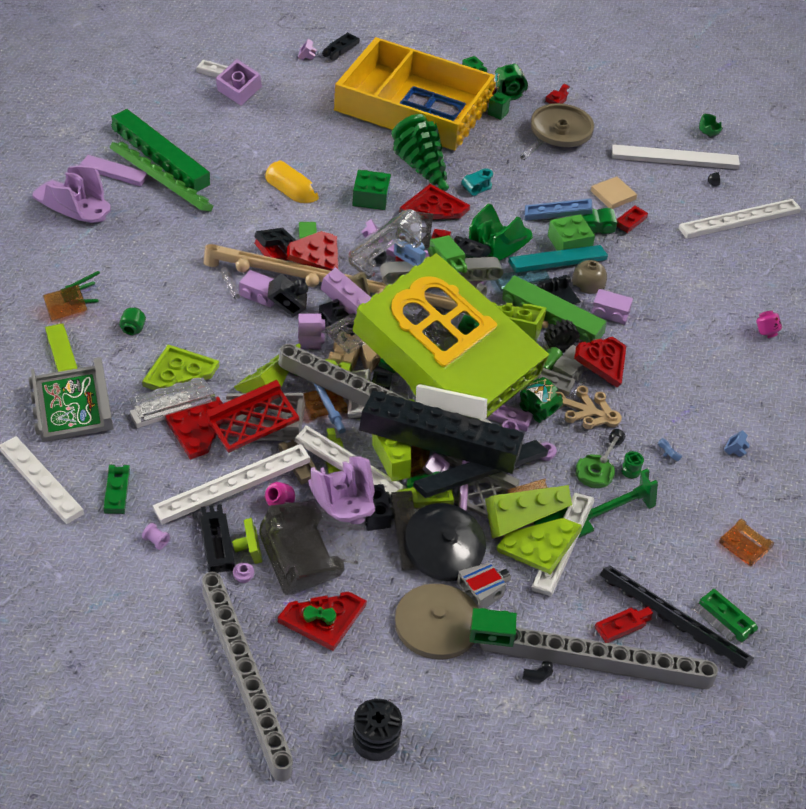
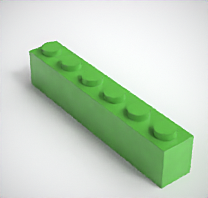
M515 275L503 288L502 300L506 303H512L513 306L523 307V304L546 307L544 321H547L549 324L555 325L556 321L560 323L563 319L565 321H572L579 332V339L583 342L586 341L587 343L600 339L605 333L607 321Z

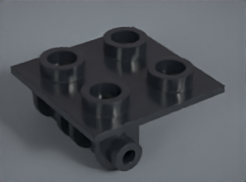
M563 275L537 283V287L571 304L581 302L569 286L571 282L570 276Z

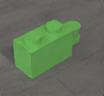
M449 235L430 239V246L428 247L430 257L437 253L458 273L467 272L465 253Z

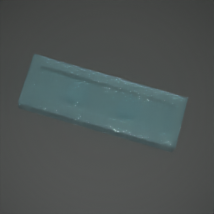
M545 269L504 273L495 282L500 291H503L505 285L514 275L533 285L539 283V281L549 280L550 277Z

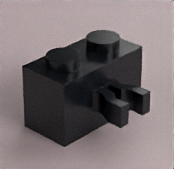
M281 274L269 282L268 298L289 315L295 317L306 309V292H308L309 286L304 285L300 287V279L293 283Z
M338 299L319 305L321 319H325V328L334 341L335 339L339 340L342 333L350 334L351 336L355 335L352 331L354 318L344 310L343 305L339 306Z

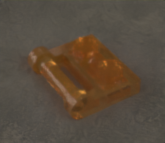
M325 389L335 410L341 414L348 413L347 403L344 402L343 397ZM317 390L303 393L305 409L310 421L316 420L317 417L329 415Z
M742 518L719 540L721 545L751 567L774 545L771 539H766L748 526L747 522ZM740 531L746 533L748 536H750L752 539H754L762 546L759 547L758 545L753 543L751 540H749L747 537L741 534Z

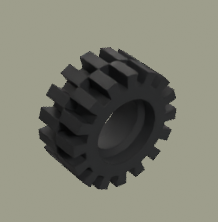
M564 319L560 323L556 321L555 325L551 324V328H547V332L544 333V339L549 348L556 347L562 353H565V350L570 346L578 343L580 338L573 322H570V320L565 321Z

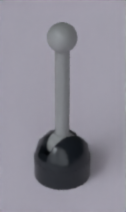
M613 429L609 435V442L611 444L604 456L600 457L601 463L608 461L607 457L614 445L619 446L625 440L626 436L622 430Z

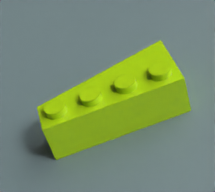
M569 485L494 495L485 498L492 539L572 505Z

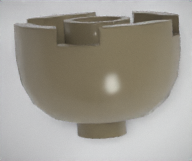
M585 260L575 267L572 284L581 288V292L596 294L599 289H605L607 272L601 263L594 260Z

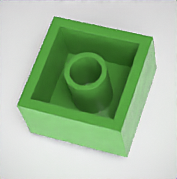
M581 214L550 220L547 236L557 251L593 246L595 235Z

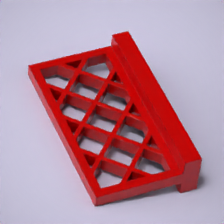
M277 380L206 411L209 426L214 429L228 453L300 421L298 414L282 392L281 385ZM277 398L282 400L281 406L271 404V402ZM257 407H265L263 414L253 411ZM268 410H278L277 417L267 415ZM282 412L292 415L288 419L280 418ZM247 415L245 422L235 420L237 416ZM251 416L261 419L259 425L249 423ZM264 420L274 422V425L271 427L262 426ZM224 422L230 424L228 430L221 429L218 425ZM233 425L242 426L241 433L231 431ZM247 428L257 430L253 435L245 434ZM229 436L239 438L236 443L231 445L227 441Z

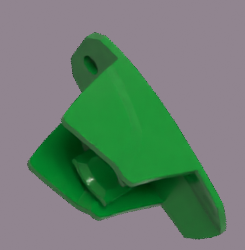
M490 203L473 218L469 226V239L489 246L492 252L487 257H496L499 261L518 251L533 238L532 231L524 227L521 218L518 216L508 226L503 227L493 205Z

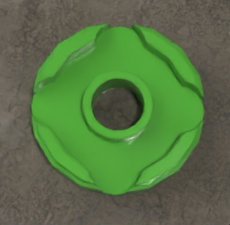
M595 454L586 455L583 459L580 458L575 468L578 480L591 488L608 486L615 475V467L609 463V460L606 463H601V456ZM591 469H596L599 473L592 472Z

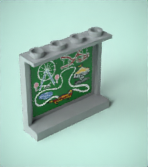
M101 357L94 358L95 366L36 376L34 368L31 369L32 377H28L30 389L33 388L34 392H30L32 404H36V407L32 408L34 419L38 420V423H34L36 435L41 436L42 442L114 429Z

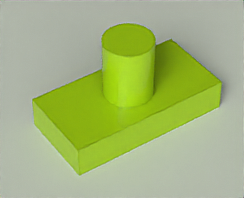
M252 518L245 519L243 521L246 537L232 540L234 550L239 552L249 549L254 563H262L263 559L257 529Z

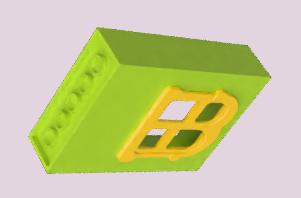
M437 253L431 257H426L419 266L415 265L409 273L401 275L392 285L388 284L381 293L374 294L370 301L359 305L352 329L360 339L415 390L416 386L421 384L487 399V418L541 374L550 355ZM429 288H439L458 306L446 315H442L427 302L424 296L425 291ZM409 303L419 304L430 315L419 324L414 325L404 316L403 308ZM462 312H466L479 323V326L467 335L462 334L451 323V320ZM435 321L442 324L458 339V342L446 351L439 349L422 333L425 328Z

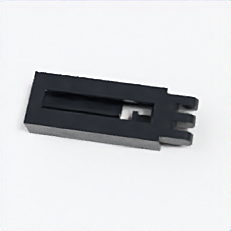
M217 504V511H214L213 505H209L210 512H206V507L201 506L200 526L208 572L233 571L235 561L226 513H223L222 504ZM218 526H220L221 537L217 538Z

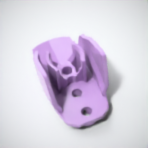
M70 166L65 173L66 180L64 184L51 180L33 192L32 196L35 200L65 216L90 223L102 222L106 219V215L111 212V205L103 197L104 190L99 172L94 166Z
M360 456L349 457V463L342 462L343 471L327 475L324 467L321 468V472L312 467L310 470L311 479L308 480L309 487L317 502L330 516L342 522L361 524L365 521L366 516H371L375 512L373 503L375 491L369 459Z

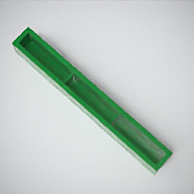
M125 109L111 116V127L114 132L121 135L145 156L153 160L155 164L162 167L164 171L172 174L176 180L184 182L185 187L192 188L198 192L210 185V172L130 110Z

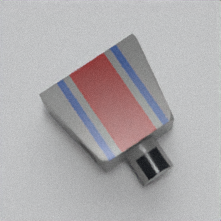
M486 563L459 571L457 585L473 599L479 609L487 608L504 596L505 583L511 580V576L507 569L497 572L492 564Z

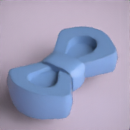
M662 438L659 440L658 445L665 450L664 457L669 454L676 461L682 458L681 454L671 448L666 439Z

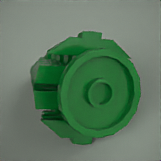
M423 114L411 115L400 121L391 133L394 140V153L400 156L412 168H416L415 171L423 174L422 176L428 179L432 185L436 186L437 184L439 189L447 191L449 185L445 182L447 180L446 165L443 162L442 143L437 124L435 123L434 125L433 121L427 122V118Z

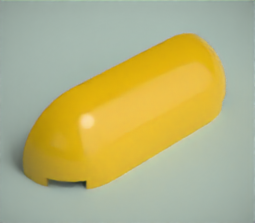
M279 160L273 162L267 168L265 173L266 181L292 200L299 203H312L319 199L318 193H315L311 186L312 182L285 162Z

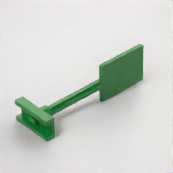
M647 468L640 472L639 487L591 509L578 538L594 531L593 526L589 522L590 519L635 499H642L648 509L655 507L658 482L657 480L650 482L649 469ZM568 507L534 521V525L563 518Z

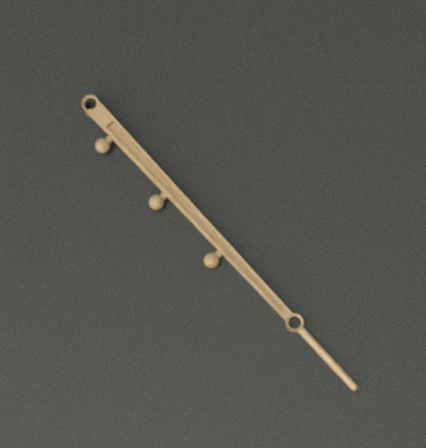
M215 244L206 245L203 264L206 266L216 267L219 265V260L235 263L236 269L239 272H246L249 270V267L305 278V282L309 287H316L331 272L325 269ZM367 279L370 293L379 294L387 286L382 282ZM427 292L424 294L425 299L432 306L453 310L458 306L449 297ZM543 321L542 328H547L548 322Z

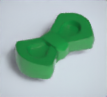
M309 605L305 608L303 617L307 623L319 619L323 620L327 625H331L336 620V612L333 608L323 610L322 607L317 609Z

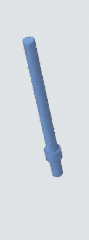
M313 383L329 413L328 417L331 423L335 425L339 434L345 433L346 429L341 421L342 417L335 410L325 389Z

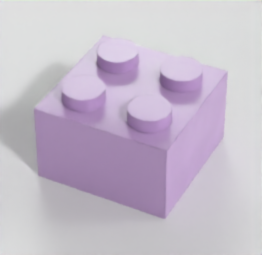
M238 59L216 77L218 91L240 106L262 87L260 74Z

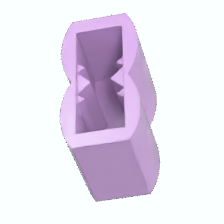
M299 314L298 343L301 345L300 348L321 349V344H324L325 340L324 333H321V331H325V319H321V314Z

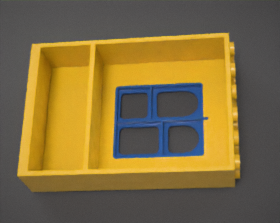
M375 37L336 82L334 111L391 130L403 119L411 115L423 114L427 118V122L433 121L434 125L435 123L437 124L442 147L455 151L458 146L462 145L464 138L468 137L471 128L475 127L476 121L480 120L482 113L486 112L489 99L493 96L492 92L496 85V82H494L495 75ZM413 93L430 98L424 106L408 101ZM435 101H441L456 106L459 112L450 115L432 109L431 106Z

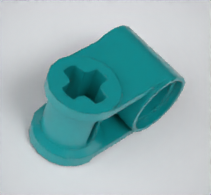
M484 168L466 175L462 179L461 185L472 196L490 190L492 188L491 178L493 177V171Z

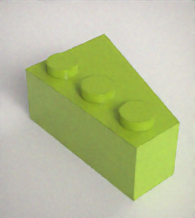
M372 434V446L391 482L410 478V445Z

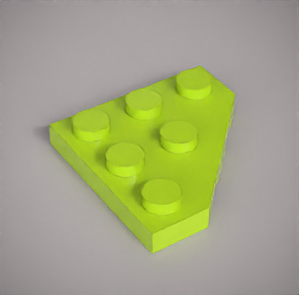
M168 344L143 379L142 386L154 391L163 392L208 380L213 377L219 368V361Z
M561 518L511 531L498 544L497 552L551 575L582 531V526L568 519Z

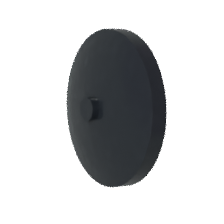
M434 503L420 508L410 518L404 532V546L411 562L422 573L437 580L457 581L459 571L479 566L485 556L486 539L480 524L470 513L452 504Z

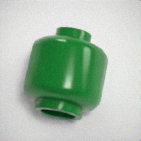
M127 308L123 311L120 318V328L128 335L139 334L146 322V316L139 308Z

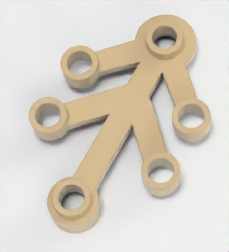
M579 386L576 395L581 398L584 404L567 399L562 392H556L558 396L561 394L563 399L561 408L568 406L579 410V412L566 411L564 420L568 423H574L576 420L583 419L582 426L585 429H592L602 424L614 428L621 422V414L611 410L605 401L606 394L603 392H596L594 402L599 404L602 410L595 407L588 396V388L586 386Z

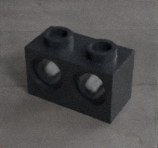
M384 484L374 485L373 503L375 512L371 516L365 517L364 522L367 531L391 528L392 519H395L394 508L389 505V492L385 491Z

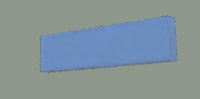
M592 199L525 205V221L593 214Z

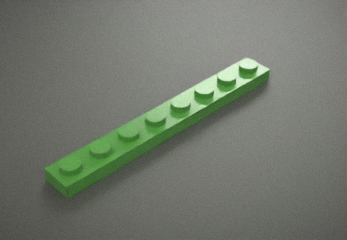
M124 142L111 143L110 149L198 209L212 211L214 205L208 202V198L197 195V191L192 188L185 187L184 182L175 180L174 176L168 172H163L162 167L151 164L150 159L141 157L138 151L129 149V145Z

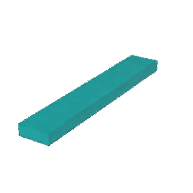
M601 245L513 256L509 257L508 263L514 272L517 273L575 265L585 260L604 261L607 260L608 254Z

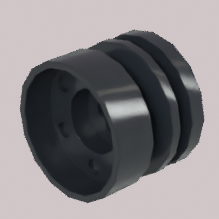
M374 698L365 701L357 708L354 715L352 743L355 751L361 757L370 761H382L389 759L396 753L400 744L402 715L396 705L385 699Z

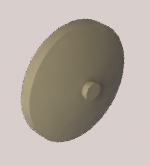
M555 103L544 105L535 110L531 118V129L540 140L548 144L560 147H574L590 140L594 131V122L588 113L578 107Z
M445 584L422 585L409 591L400 600L395 614L396 632L402 643L420 656L438 660L454 658L464 654L475 644L469 642L473 608L478 607L470 596L456 587Z

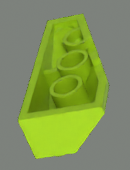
M492 302L535 342L537 341L545 318L546 307L532 304H523V307L512 306V303L498 306L495 302Z

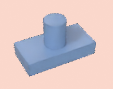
M401 237L395 239L394 255L413 266H419L425 259V246L422 242H417L413 245Z

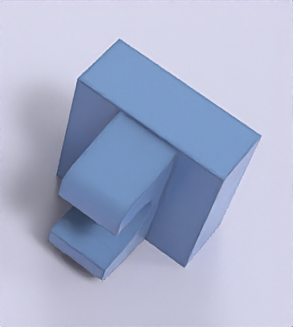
M742 430L731 436L724 451L729 455L735 453L739 457L747 453L745 449L750 446L746 441L748 435Z

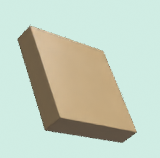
M617 176L591 186V192L611 209L634 201L637 198V194Z

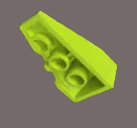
M299 343L296 344V345H294V346H296V347H298V348L301 347V345H300ZM278 354L270 362L259 367L257 372L242 379L234 388L241 393H248L275 380L282 387L289 371L279 366Z

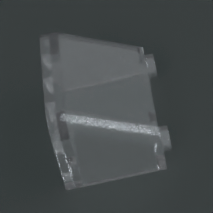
M412 209L402 211L364 237L349 252L348 263L357 271L365 272L367 279L375 276L373 267L376 265V261L373 258L395 243L401 248L407 244L412 245L414 249L421 245L422 216Z

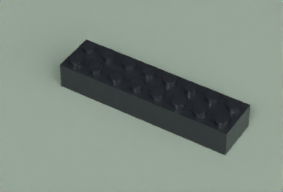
M374 390L362 410L359 431L464 461L474 462L513 474L525 434L516 429H509L495 423H488L477 418H470L459 413L445 411L438 407H431L420 402H413L402 397Z

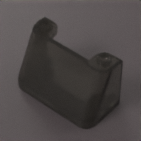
M315 500L271 505L260 524L261 540L285 595L297 594L340 577L345 570L343 560L338 556L330 557L317 528L322 518V513Z

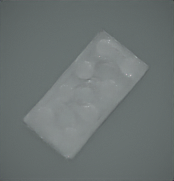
M203 377L193 378L191 381L184 383H175L166 388H158L149 393H140L130 398L131 406L135 409L141 422L216 401L215 393Z

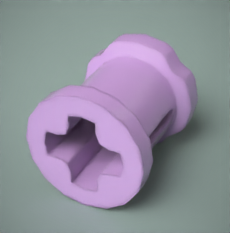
M150 523L144 529L142 538L146 541H151L158 550H161L169 542L170 534L162 532L157 528L156 524Z

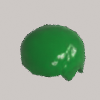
M703 114L701 116L699 129L703 134L717 136L722 132V122L717 123L715 115Z

